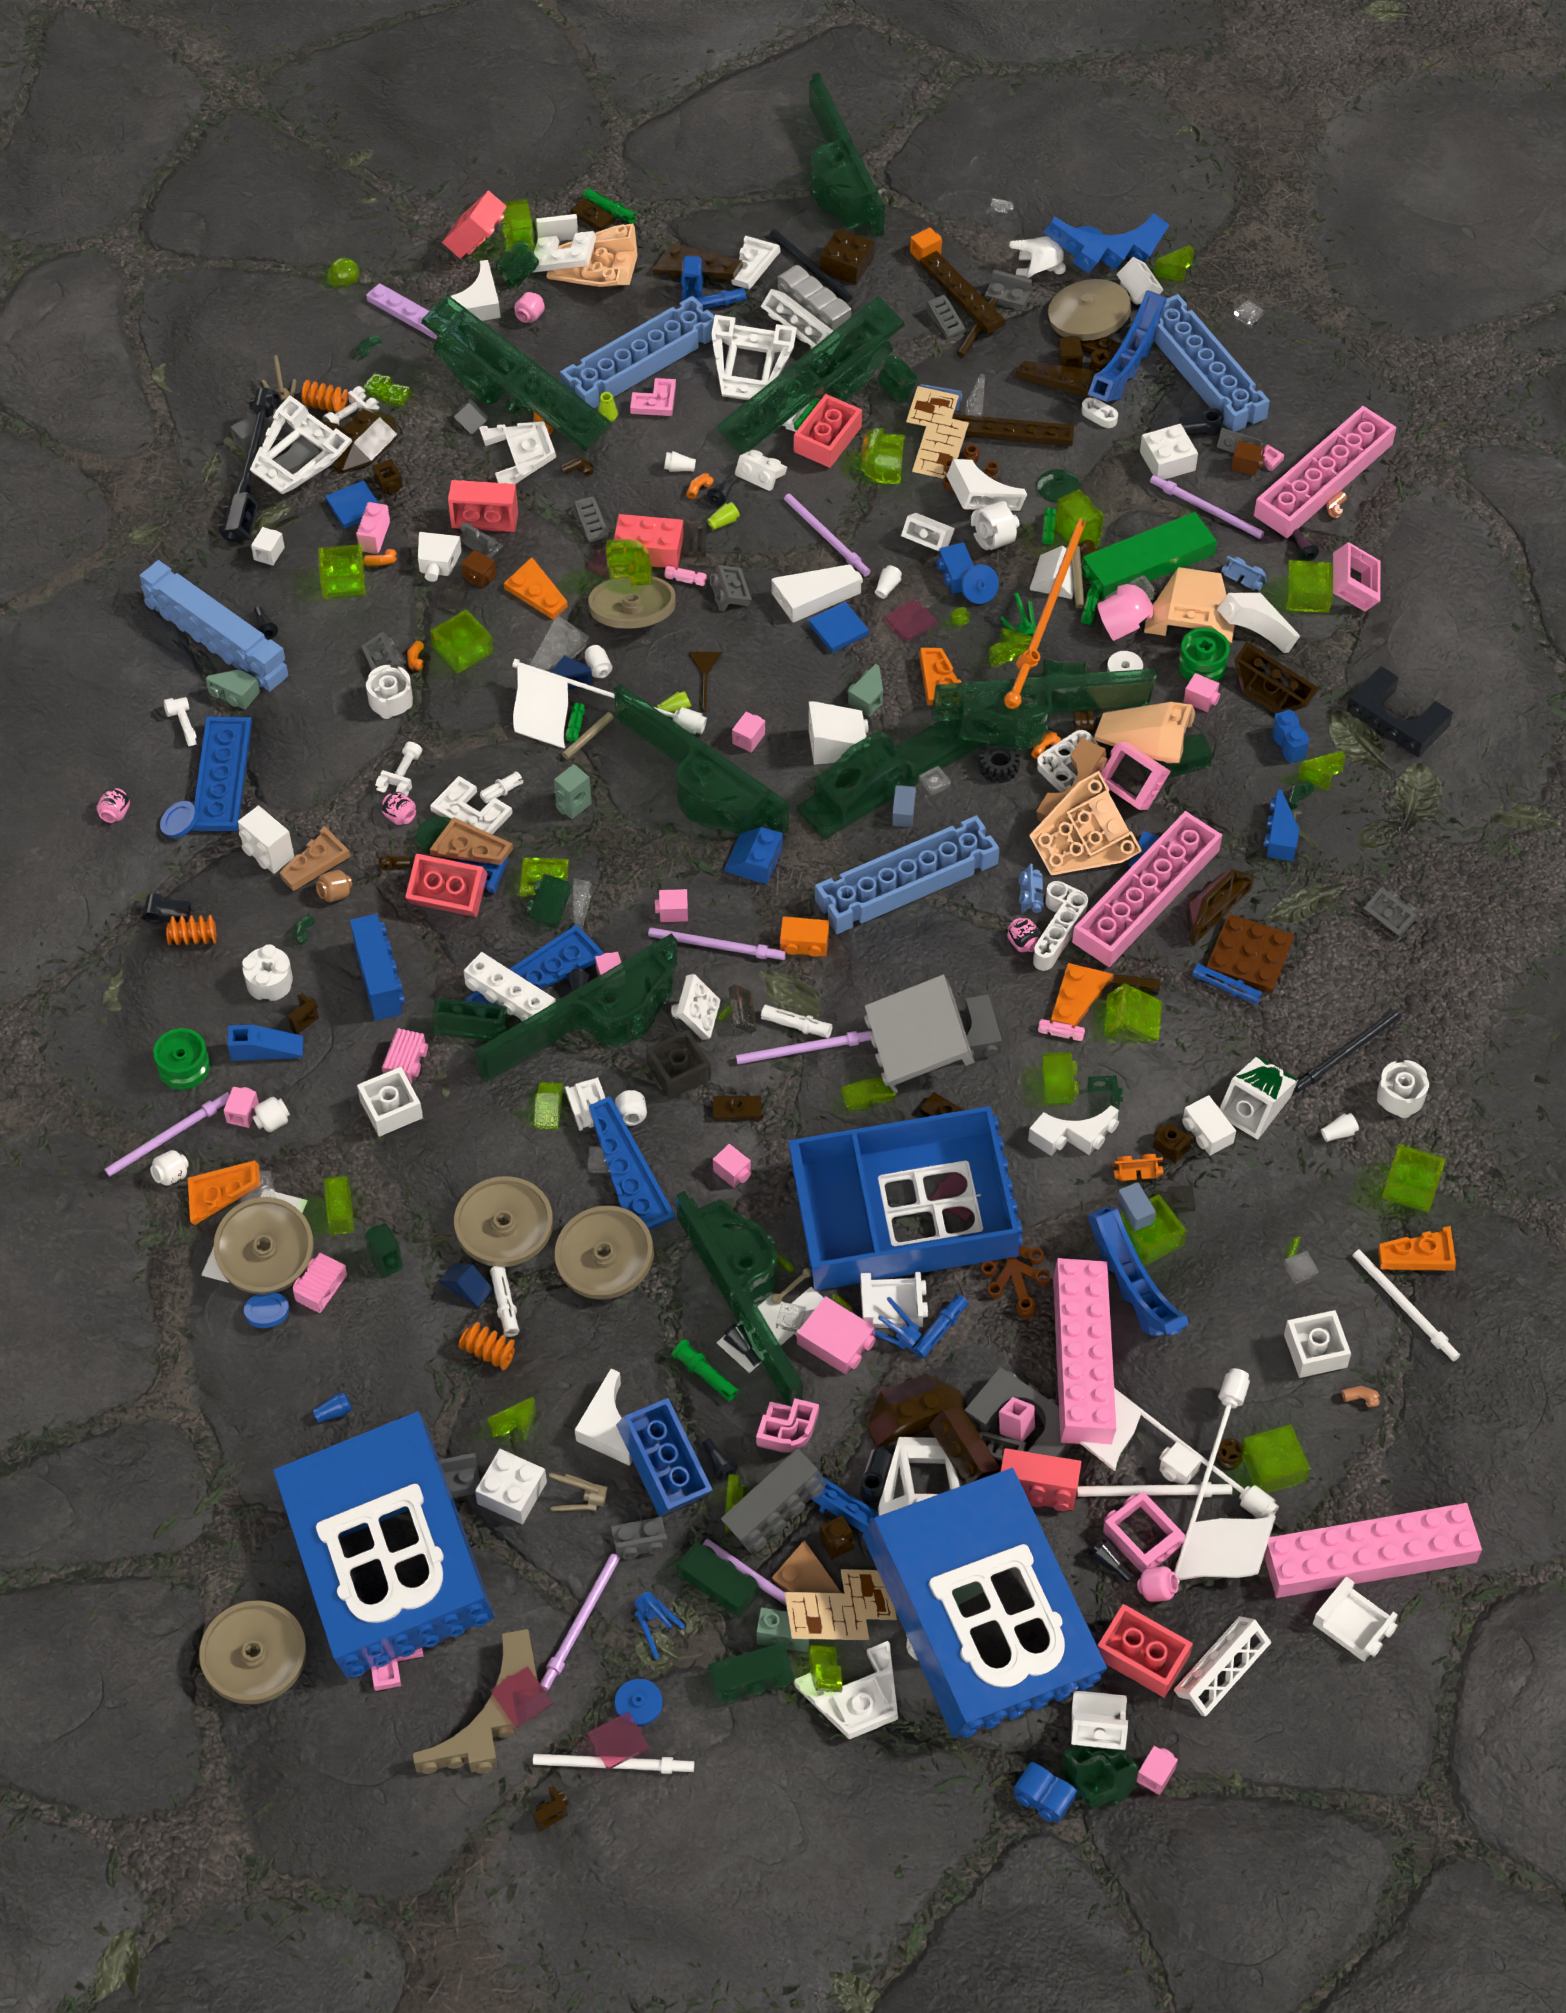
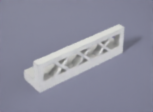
M1239 1616L1175 1687L1174 1691L1178 1697L1190 1700L1202 1716H1207L1271 1644V1641L1255 1619ZM1256 1634L1261 1642L1254 1649H1250V1638ZM1238 1652H1242V1663L1238 1667H1233L1234 1656ZM1221 1671H1226L1225 1682L1221 1686H1217L1218 1674ZM1205 1689H1209V1700L1203 1705L1198 1697Z

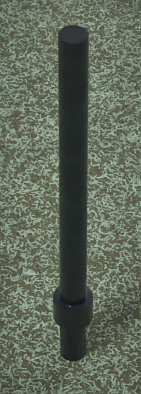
M776 229L770 231V236L826 283L835 295H839L846 302L852 300L853 296L844 289V286L838 280H833Z
M1392 1011L1317 1068H1311L1307 1071L1305 1077L1296 1083L1295 1092L1299 1093L1310 1084L1314 1085L1321 1080L1323 1074L1401 1017L1399 1011Z

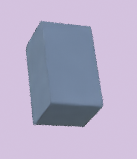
M898 785L895 787L893 826H913L916 787Z
M1134 1183L1119 1190L1117 1203L1134 1231L1154 1223L1156 1211L1139 1183Z

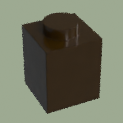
M1080 337L1059 338L1058 357L1060 365L1082 368L1083 351Z

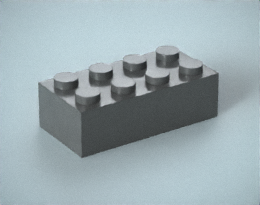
M797 1448L729 1510L721 1520L751 1554L762 1549L767 1543V1539L773 1533H779L786 1526L788 1519L793 1515L797 1516L804 1510L805 1504L811 1498H817L821 1495L827 1483L819 1470Z

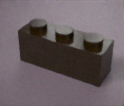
M963 1408L942 1410L928 1425L965 1485L996 1474L1001 1470Z

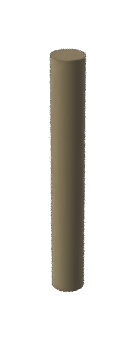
M1077 546L1072 558L1076 608H1083L1080 547Z
M607 712L562 753L563 757L567 760L571 758L614 719L613 715Z

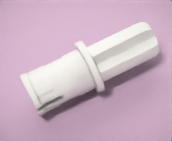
M515 771L502 780L497 779L495 784L480 792L481 799L484 803H488L493 798L501 795L506 796L508 791L523 784V780L519 781L522 778L521 775Z

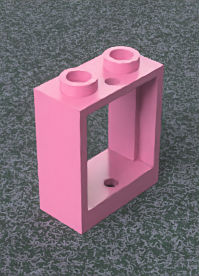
M1349 542L1333 553V593L1363 611L1373 607L1380 602V560ZM1350 567L1361 573V583L1350 577Z
M1119 742L1111 750V758L1099 772L1111 791L1137 809L1148 810L1171 771L1129 742ZM1125 753L1152 771L1137 797L1111 780Z
M1144 1491L1137 1496H1130L1120 1510L1111 1511L1104 1519L1103 1533L1141 1573L1147 1568L1160 1565L1182 1547L1185 1539V1534ZM1140 1507L1168 1535L1146 1554L1117 1526Z

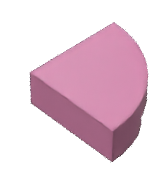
M1268 444L1266 445L1263 456H1265L1264 465L1269 471H1272L1284 460V454Z

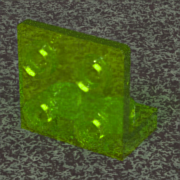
M1122 984L1107 996L1104 1034L1113 1037L1127 1028L1152 1041H1157L1160 1033L1162 1001L1130 985Z

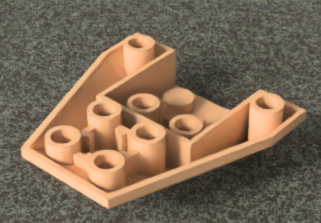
M634 224L613 226L596 232V240L588 266L550 270L547 273V278L597 287L630 285L638 256ZM573 241L560 245L557 249L571 248Z
M1178 567L1153 604V615L1150 619H1146L1144 633L1166 636L1168 625L1193 629L1210 628L1222 633L1231 646L1234 624H1229L1217 611L1227 596L1221 573Z
M1167 702L1106 712L1102 715L1094 740L1111 746H1115L1119 742H1129L1154 760L1166 763H1179L1183 753L1184 734L1186 728L1192 726L1195 710L1192 704Z
M1099 771L1079 781L1029 835L1050 875L1122 863L1142 852L1132 831L1128 830L1108 793L1110 790Z

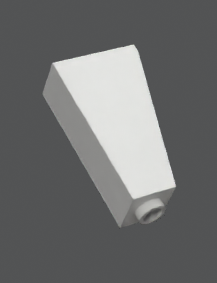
M850 564L773 578L772 595L794 623L860 594L863 580L861 574L855 571Z

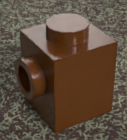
M1238 441L1233 455L1231 470L1256 476L1258 468L1262 469L1265 461V456H1262L1263 447Z
M473 550L461 563L463 578L467 579L471 584L485 588L496 577L495 560L476 550Z

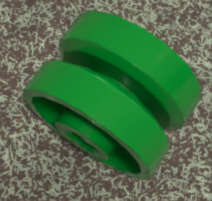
M1198 628L1185 635L1181 643V654L1179 656V670L1183 677L1191 681L1196 673L1218 682L1224 677L1227 670L1230 646L1226 637L1219 631L1210 628Z
M178 1028L164 1033L156 1041L153 1049L154 1060L159 1077L165 1085L172 1089L186 1090L198 1086L206 1079L210 1070V1061L205 1041L200 1034L191 1029Z

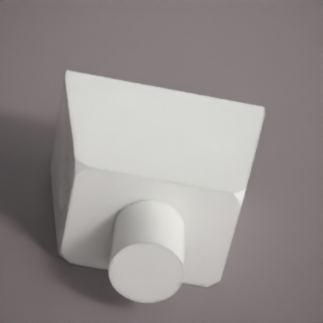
M419 532L418 563L420 572L425 573V578L431 582L437 581L438 575H450L462 551L460 536Z

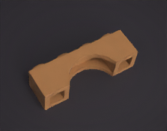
M1081 737L1070 755L1071 763L1078 772L1077 778L1069 789L1060 793L1046 794L1036 811L1039 821L1042 822L1079 781L1104 769L1108 760L1105 748Z

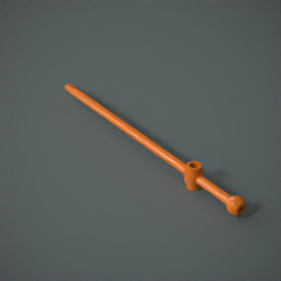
M1083 518L1077 521L1028 650L1023 652L1016 661V665L1020 669L1012 691L1004 696V703L1008 708L1015 709L1020 706L1022 701L1020 693L1028 672L1040 660V654L1037 649L1086 525V520L1082 522Z

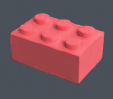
M488 190L459 217L442 243L459 258H462L466 253L470 255L476 248V245L479 247L485 238H489L494 232L495 224L498 225L505 215L502 213L507 206Z
M825 394L794 434V452L831 468L862 427V409Z
M451 480L448 497L451 528L460 529L462 523L469 522L478 530L515 532L518 518L516 484Z
M619 514L613 541L614 563L664 568L672 566L678 569L683 544V520Z
M416 854L405 898L413 905L477 917L488 873L480 866Z
M1004 1449L1001 1472L1014 1468L1031 1506L1053 1507L1058 1511H1074L1081 1461Z
M1123 1604L1097 1647L1106 1665L1165 1698L1189 1658L1193 1643Z

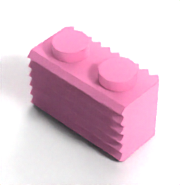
M367 503L365 513H363L364 516H362L359 529H357L358 532H356L358 547L361 552L379 553L390 523L387 505Z
M398 1028L382 1066L383 1074L402 1067L407 1079L412 1084L414 1077L419 1075L421 1057L425 1058L428 1051V1044L425 1043L424 1034Z
M319 1253L316 1259L313 1258L308 1263L307 1272H305L302 1278L299 1277L295 1281L293 1292L298 1303L321 1313L346 1278L347 1271L344 1264Z

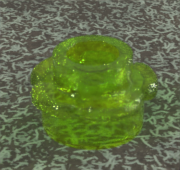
M966 607L955 609L950 613L951 623L963 626L969 622L971 613L967 611Z

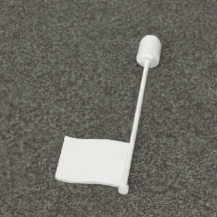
M516 658L513 661L512 667L517 668L518 690L513 713L514 730L516 733L565 749L564 727L568 709V683L671 717L676 729L694 735L696 733L702 734L704 731L707 717H704L702 713L682 707L680 711L676 710L674 714L521 663Z
M1232 1368L1229 1370V1373L1225 1374L1219 1393V1399L1226 1408L1174 1571L1178 1578V1584L1179 1580L1199 1577L1240 1578L1258 1574L1276 1516L1274 1515L1259 1519L1220 1518L1195 1522L1231 1408L1243 1405L1249 1387V1374L1240 1369Z
M1115 1388L1116 1432L1112 1445L1080 1442L1082 1446L1115 1471L1118 1458L1133 1436L1141 1415L1172 1440L1180 1443L1202 1459L1201 1462L1204 1465L1208 1466L1209 1463L1208 1460ZM1213 1465L1212 1471L1241 1493L1239 1497L1242 1500L1240 1506L1257 1519L1275 1515L1279 1506L1275 1504V1500L1256 1485L1252 1488L1249 1486L1245 1489Z

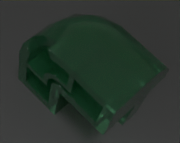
M1076 1745L1063 1752V1771L1066 1781L1077 1790L1076 1798L1082 1797L1092 1810L1109 1801L1114 1806L1132 1792L1136 1785L1138 1766L1125 1750Z

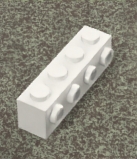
M771 289L761 305L772 319L779 320L784 326L797 327L796 337L802 342L811 345L810 348L816 353L821 354V352L830 354L840 338L837 333L783 292Z
M483 952L464 970L465 984L470 990L478 991L489 1002H495L501 1006L509 1015H515L520 1018L528 1027L532 1026L539 1031L557 1012L555 998Z

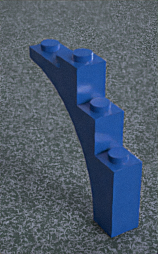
M1153 213L1144 224L1135 230L1117 235H1097L1081 231L1054 217L1043 233L1074 255L1075 258L1072 262L1089 274L1099 260L1114 270L1117 269L1126 256L1130 259L1135 257L1145 263L1166 232L1169 224Z
M1146 290L1141 306L1126 338L1108 365L1094 375L1088 395L1106 402L1121 399L1127 380L1135 378L1141 358L1149 356L1155 339L1154 334L1167 297Z
M1107 1206L1088 1214L1087 1217L1102 1261L1107 1262V1270L1115 1274L1123 1300L1133 1304L1142 1332L1152 1336H1159L1164 1333L1174 1335L1181 1332L1183 1327L1189 1325L1187 1316L1168 1302L1148 1275L1129 1239L1118 1209Z

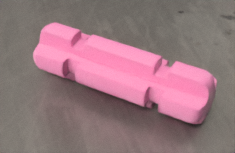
M667 566L664 576L666 579L673 580L676 578V581L690 584L696 582V585L704 586L707 580L705 573L698 572L695 574V571L682 568L676 570V567Z
M1041 1019L1038 1032L1044 1034L1051 1032V1035L1068 1039L1073 1037V1040L1082 1041L1085 1028L1079 1026L1072 1028V1025L1055 1021L1050 1023V1020Z

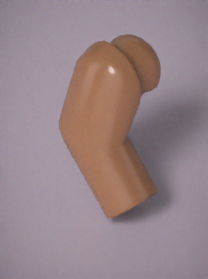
M1340 491L1327 501L1328 515L1332 518H1338L1343 513V509H1340V506L1347 500L1345 493Z
M1357 1386L1341 1391L1344 1402L1366 1399L1368 1407H1375L1380 1404L1378 1399L1380 1395L1376 1390Z

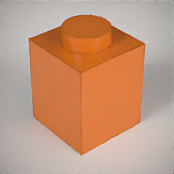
M930 227L910 237V253L919 262L921 258L935 251L941 254L942 238Z

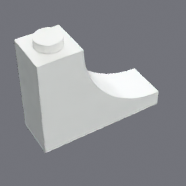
M488 260L480 261V273L476 281L469 288L447 297L448 305L444 306L446 318L451 319L453 325L500 318L499 301Z
M953 459L947 473V478L963 509H980L996 502L1005 501L1011 511H1020L1027 496L1025 489L1010 487L991 479L974 464L973 460Z
M1228 593L1217 609L1229 624L1243 626L1257 632L1276 645L1283 653H1289L1300 637L1261 593Z
M610 1369L575 1429L576 1441L630 1466L633 1460L616 1427V1424L622 1419L615 1405L616 1395L621 1385L620 1372Z

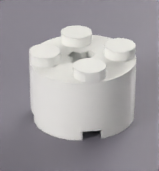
M1000 501L975 510L971 516V525L976 527L977 532L974 533L978 544L984 550H993L1015 541L1019 520L1016 515H1012L1006 502Z
M383 665L370 672L366 682L369 705L374 712L384 719H389L392 716L402 714L412 707L413 695L410 676L403 668L398 667L397 669L391 668L390 665Z
M269 944L254 950L243 960V974L247 990L254 998L276 1001L288 994L291 989L293 976L289 959L283 951Z
M1409 1060L1399 1063L1395 1061L1388 1064L1380 1078L1377 1089V1102L1385 1110L1401 1118H1408L1411 1114L1419 1111L1424 1104L1429 1088L1427 1073L1424 1068Z

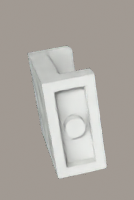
M915 1272V1278L884 1280H871V1273H861L860 1287L863 1320L873 1325L875 1329L890 1328L878 1319V1316L882 1315L899 1328H902L903 1325L909 1327L887 1301V1297H891L914 1324L923 1327V1317H928L927 1302H922V1295H926V1281L921 1280L920 1272Z
M1345 1577L1316 1613L1313 1625L1365 1662L1370 1655L1375 1657L1383 1646L1380 1643L1385 1636L1390 1638L1398 1627L1395 1624L1398 1614L1393 1612L1389 1616L1353 1589L1355 1582Z
M1074 1691L1071 1712V1744L1125 1750L1128 1720H1126L1127 1697L1123 1695Z

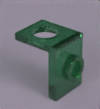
M1117 1075L1088 1077L1087 1092L1111 1091L1112 1106L1119 1110L1120 1102H1123L1122 1087L1118 1088ZM1096 1082H1105V1083H1106V1084H1104V1085H1102V1086H1094V1085H1093V1084L1096 1083Z

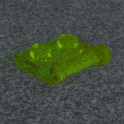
M523 858L520 896L528 897V894L559 895V898H567L569 859ZM529 882H550V883H560V885H559V886H531V885H528V883H529Z

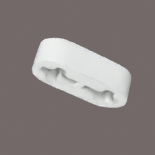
M1086 398L1082 402L1083 416L1105 428L1116 426L1118 412L1113 407L1096 398Z

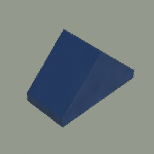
M565 655L551 671V673L592 685L591 667ZM568 683V690L578 688V686Z
M455 1263L439 1280L440 1284L477 1309L494 1292L493 1288L472 1264Z

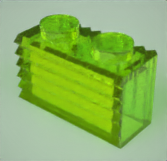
M1070 1052L1043 1053L1042 1076L1045 1104H1074L1075 1096H1079V1082L1074 1081L1073 1076L1077 1075V1062L1072 1061V1054Z
M347 1176L324 1179L330 1234L352 1233L355 1229L349 1179Z

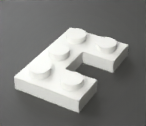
M594 231L575 233L571 248L557 249L560 242L557 236L538 238L530 269L532 272L588 266L596 240Z
M460 776L430 805L432 812L449 822L455 817L490 834H493L512 814V808L496 798H493L481 812L467 805L466 803L477 793V787Z

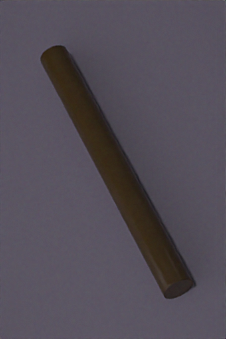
M992 297L988 303L994 308L998 301ZM977 322L958 350V357L964 358L982 329Z

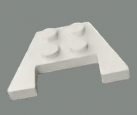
M544 421L518 423L517 426L506 427L505 424L497 425V428L479 427L485 446L507 439L516 466L496 472L495 475L498 483L516 484L556 458Z
M888 1641L866 1650L876 1673L835 1690L826 1692L816 1671L794 1679L795 1687L848 1739L898 1720L890 1644Z

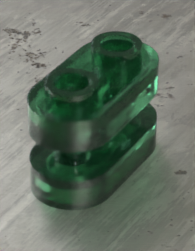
M520 241L515 243L496 262V269L503 276V280L509 287H515L520 285L537 268L539 260L532 252L528 243Z
M890 355L884 363V368L880 370L877 380L894 401L906 402L911 395V389L915 387L918 381V377L901 358Z

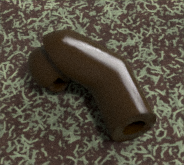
M576 457L561 465L565 474L578 470L584 476H590L594 471L592 463L580 457Z
M384 854L379 859L380 868L382 870H390L392 868L411 867V857Z

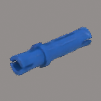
M744 288L732 291L722 290L721 293L696 298L703 305V309L722 305L726 307L735 302L747 301Z
M1200 963L1194 968L1192 977L1227 991L1234 998L1240 997L1257 1005L1262 996V991L1245 985L1244 981L1240 979L1236 981ZM1208 975H1211V976H1213V977H1215V978H1218V979L1224 981V983H1221V982H1219V981H1217V980H1214V979L1208 977ZM1230 985H1233V986H1235V987H1237V988H1240V989L1246 991L1247 993L1245 994V993H1243V992H1241V991H1239V990H1237V989H1234V988L1230 987Z
M956 1294L945 1309L940 1310L936 1321L912 1348L913 1353L917 1357L925 1359L948 1328L956 1324L961 1312L969 1305L965 1297Z

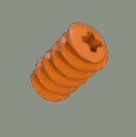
M309 380L304 382L301 393L304 406H311L314 409L319 408L329 412L335 411V413L347 406V389L342 394L341 387H337L334 392L333 385H329L326 390V384L324 383L318 388V382L316 381L313 382L311 387Z
M190 915L188 922L181 916L178 923H176L174 916H171L170 922L167 923L168 945L172 944L173 939L176 945H180L182 939H184L186 945H190L192 938L195 944H199L201 938L204 944H209L210 938L216 944V924L212 915L208 916L207 921H204L202 915H199L197 922H195L192 915Z
M478 1322L473 1327H469L464 1331L459 1341L460 1349H466L468 1353H474L478 1358L483 1357L484 1361L492 1362V1365L500 1366L502 1370L507 1369L514 1356V1340L511 1339L505 1344L506 1336L502 1335L497 1340L498 1332L493 1331L489 1336V1328L485 1326L482 1331H479L480 1323Z

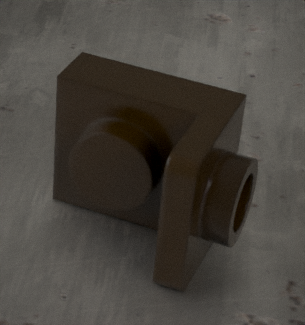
M302 992L297 995L300 1007L294 1009L288 1016L291 1030L297 1035L319 1019L317 1003L312 997L309 996L307 998Z
M554 1785L548 1787L549 1795L553 1802L541 1804L536 1809V1812L533 1813L534 1824L539 1832L568 1816L566 1807L569 1804L568 1799L562 1790L557 1792Z

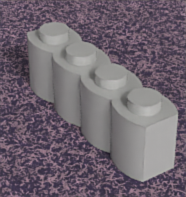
M795 265L778 276V290L788 295L833 331L851 319V308L842 299L837 298L831 290L823 287L816 278L809 276L801 266Z

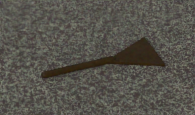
M689 652L703 675L702 711H706L707 675L722 652Z

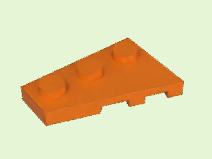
M532 557L504 582L505 590L553 620L568 607L567 600Z
M920 648L919 657L927 705L970 706L972 700L964 692L961 680H957L953 673V667L943 649Z
M1068 963L1051 1023L1053 1021L1072 1025V1028H1075L1088 1012L1095 999L1097 1000L1102 994L1105 986L1109 985L1113 980V974Z
M254 1160L189 1177L190 1222L196 1225L260 1187L259 1164Z
M1451 1226L1444 1227L1442 1231L1431 1233V1231L1424 1232L1420 1237L1412 1239L1404 1237L1379 1244L1380 1269L1455 1271L1456 1260Z

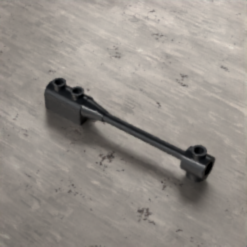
M258 388L255 398L249 400V407L257 415L243 475L233 495L230 496L229 504L223 506L222 510L225 520L218 525V531L222 537L232 542L250 540L259 503L250 495V478L252 474L250 468L257 454L265 417L272 416L274 409H278L282 404L280 394L270 388Z

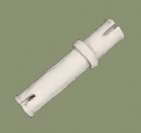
M766 1004L761 1013V1019L801 1030L802 1033L807 1035L811 1033L829 1038L832 1032V1024L818 1021L809 1015L807 1017Z
M494 1266L491 1268L490 1274L498 1304L497 1315L501 1318L504 1336L513 1337L520 1332L516 1320L517 1309L512 1302L505 1267Z

